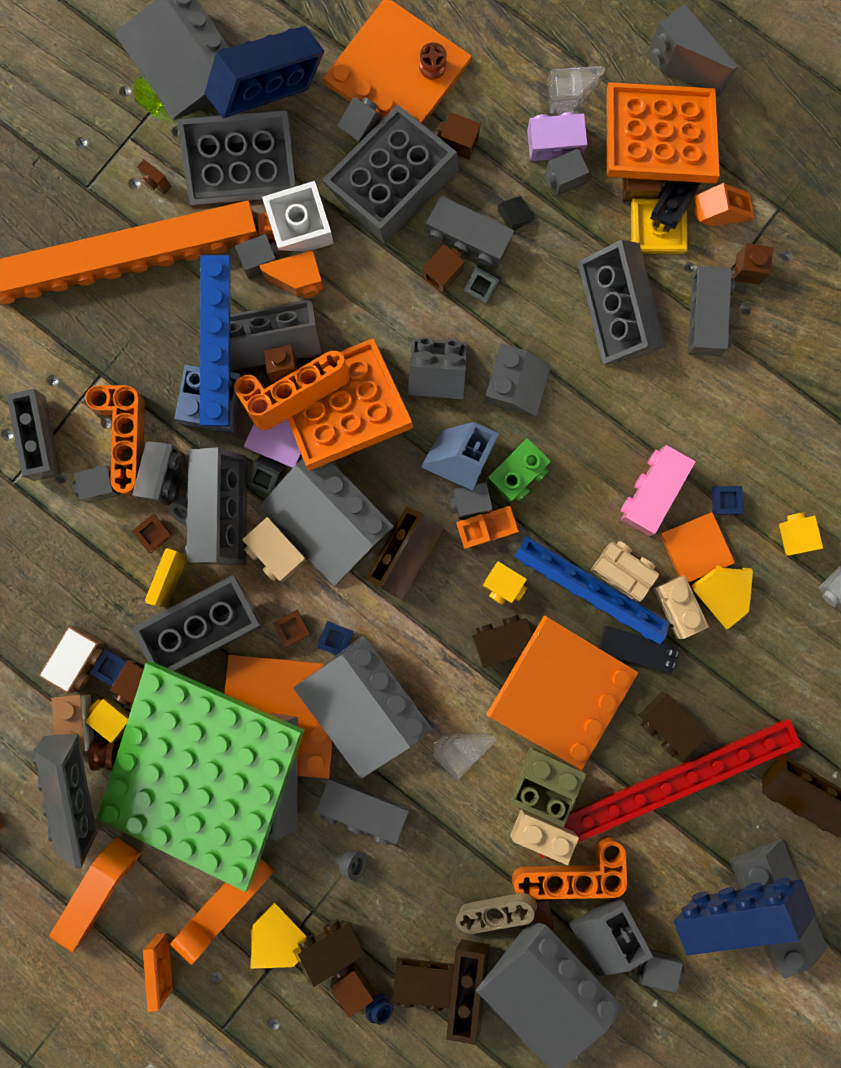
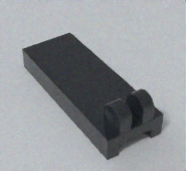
M670 181L652 211L650 219L655 221L653 226L659 228L663 224L665 225L663 231L668 233L671 228L676 229L701 182Z
M604 626L599 644V649L614 658L672 674L673 669H675V661L679 656L678 646L664 642L658 644L643 636L609 626Z

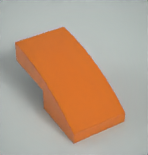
M512 506L456 522L464 549L520 532Z

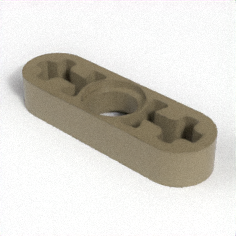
M526 893L466 903L461 906L457 914L456 925L466 934L526 925L533 921L537 910V903L532 896ZM493 908L498 909L504 917L496 919L490 915L489 910Z

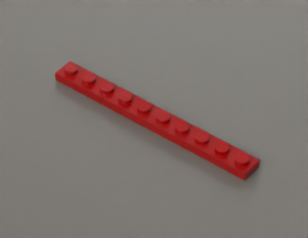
M784 719L570 811L564 827L574 831L579 837L578 842H581L778 757L781 754L799 748L802 745L791 720ZM539 853L541 858L546 857L545 855Z

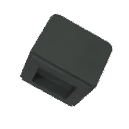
M521 196L498 204L497 211L506 226L514 231L534 220L533 215Z
M479 264L475 267L463 291L487 304L503 277Z
M261 455L254 461L246 485L269 495L276 488L285 466Z

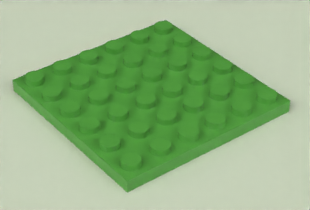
M148 662L143 670L97 819L246 892L251 888L305 730L155 662Z

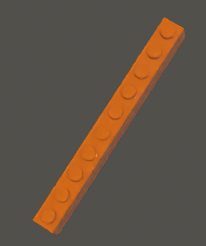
M249 200L1 258L0 304H10L15 299L22 297H39L43 292L51 290L55 292L65 291L68 289V286L90 285L95 280L102 278L116 279L121 274L127 272L141 273L148 270V267L157 265L166 267L174 264V261L182 259L196 260L203 254L224 253L229 248L235 247V245L259 237L253 210Z

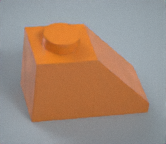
M722 183L694 196L696 203L694 211L700 223L718 226L755 219L749 192Z
M313 250L260 265L265 280L297 297H313L319 291L324 290Z

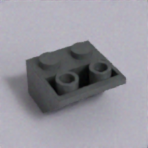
M429 337L413 338L408 395L463 399L467 342H460L455 339L447 341L433 340Z
M146 442L132 496L141 500L170 506L179 494L177 482L179 474H183L186 467L185 454L173 444Z
M620 897L613 898L569 922L597 977L628 972L653 958L629 910Z

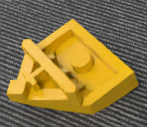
M716 565L715 569L691 585L694 592L726 630L749 612L753 570L752 568H722Z
M275 903L252 925L250 969L294 967L298 963L293 950L298 948L297 943L307 936Z

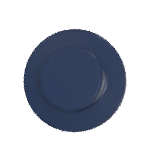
M385 994L374 996V1001L366 1007L365 1014L367 1020L379 1025L384 1024L392 1015L393 1005Z

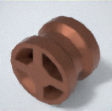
M434 42L427 43L420 51L419 69L421 74L428 79L440 78L445 72L447 53L442 45Z
M93 742L90 745L88 755L90 770L98 771L101 768H107L108 771H112L119 750L118 743L109 742L107 745H102L100 742Z

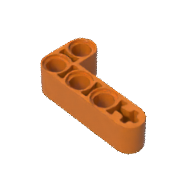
M329 351L263 389L257 378L252 375H244L236 380L234 390L255 426L260 430H269L344 386L350 379V373L343 354L338 351Z
M93 386L86 392L85 400L87 405L101 415L112 416L111 486L117 492L131 497L144 452L145 400L131 386ZM106 395L107 400L105 404L97 406L98 398ZM134 395V402L130 406H124L126 397ZM128 422H133V430L128 434H124V426ZM128 449H132V458L124 462L123 453ZM128 478L131 479V483L126 484V487L122 485Z
M606 836L598 840L596 844V865L519 867L512 874L514 890L516 894L526 893L534 899L620 897L627 888L625 849L615 838ZM608 846H616L617 852L615 856L605 858V849ZM616 875L618 877L616 885L606 887L605 880L607 877ZM539 876H540V883H541L542 888H539V887H538V884H537V883H539V880H538V877H539ZM558 876L561 878V883L558 887L549 888L547 886V882L551 877ZM588 876L590 880L587 886L583 888L576 886V881L579 877ZM525 877H528L530 880L527 888H523L521 885Z
M116 837L94 860L49 937L71 953H74L85 939L118 883L134 865L141 852L119 837Z
M260 858L251 888L246 892L225 882L177 934L170 945L192 965L217 934L268 880L274 870Z

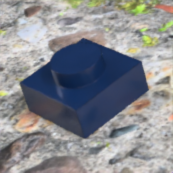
M742 486L712 487L713 515L743 514Z
M327 620L317 648L337 655L348 647L354 631Z
M104 649L90 674L112 686L127 660L109 649Z

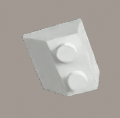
M315 181L262 197L278 250L308 252L334 244Z

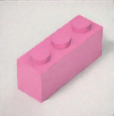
M667 445L660 449V451L655 449L647 464L651 465L647 474L642 473L634 485V488L638 489L634 497H628L621 508V512L624 513L621 521L648 536L654 535L696 461Z

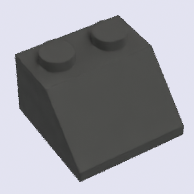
M501 343L484 403L536 418L551 365L529 351Z

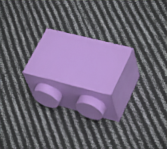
M566 112L560 116L541 114L529 120L527 134L530 161L551 160L575 149H579L582 157L584 156L587 147L584 113Z

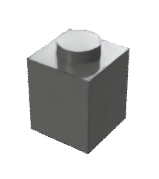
M354 96L337 126L361 142L378 125L383 115L376 111L378 105L368 98L364 97L361 101Z
M575 149L548 161L544 178L548 188H553L556 196L585 184L590 172L579 149Z
M266 234L235 245L248 279L262 275L260 265L276 261L280 257L275 242L269 243Z
M104 465L74 472L75 481H73L72 486L79 500L90 503L120 496V493L111 486L110 466Z
M487 482L476 484L473 491L466 487L453 489V496L449 497L452 513H457L458 519L486 514L492 511Z
M650 949L653 958L638 966V979L642 985L677 993L678 985L682 984L684 980L685 969L682 966L683 963L674 954Z

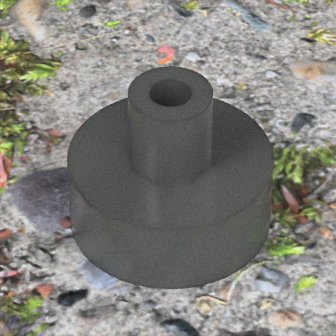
M179 496L170 504L169 509L172 516L178 522L186 525L188 499L187 497Z
M353 849L346 851L344 855H339L336 860L340 875L351 881H357L361 878L367 863L365 854Z

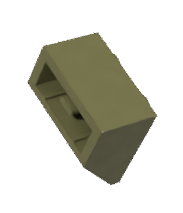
M530 747L518 773L510 804L564 828L586 773L577 767Z

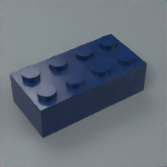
M306 26L295 29L290 28L285 32L267 35L262 39L251 42L246 41L241 45L231 48H223L216 52L204 94L224 119L307 91L325 51Z
M782 878L769 885L762 886V883H753L739 890H735L734 887H728L715 894H708L706 891L699 892L692 896V900L681 909L682 912L673 922L686 955H695L799 941L815 916V911L802 879L790 881L789 878Z

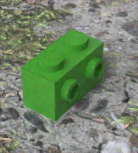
M526 438L486 481L509 504L514 499L520 502L530 492L527 486L533 480L538 483L549 472L546 467L551 461Z

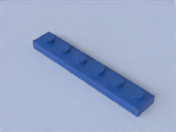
M200 255V426L230 427L231 258L229 255Z
M527 536L524 538L514 557L519 559L525 566L534 568L544 574L550 581L564 586L573 595L582 597L592 603L598 610L612 615L621 624L628 625L640 632L646 639L661 644L666 638L670 622Z

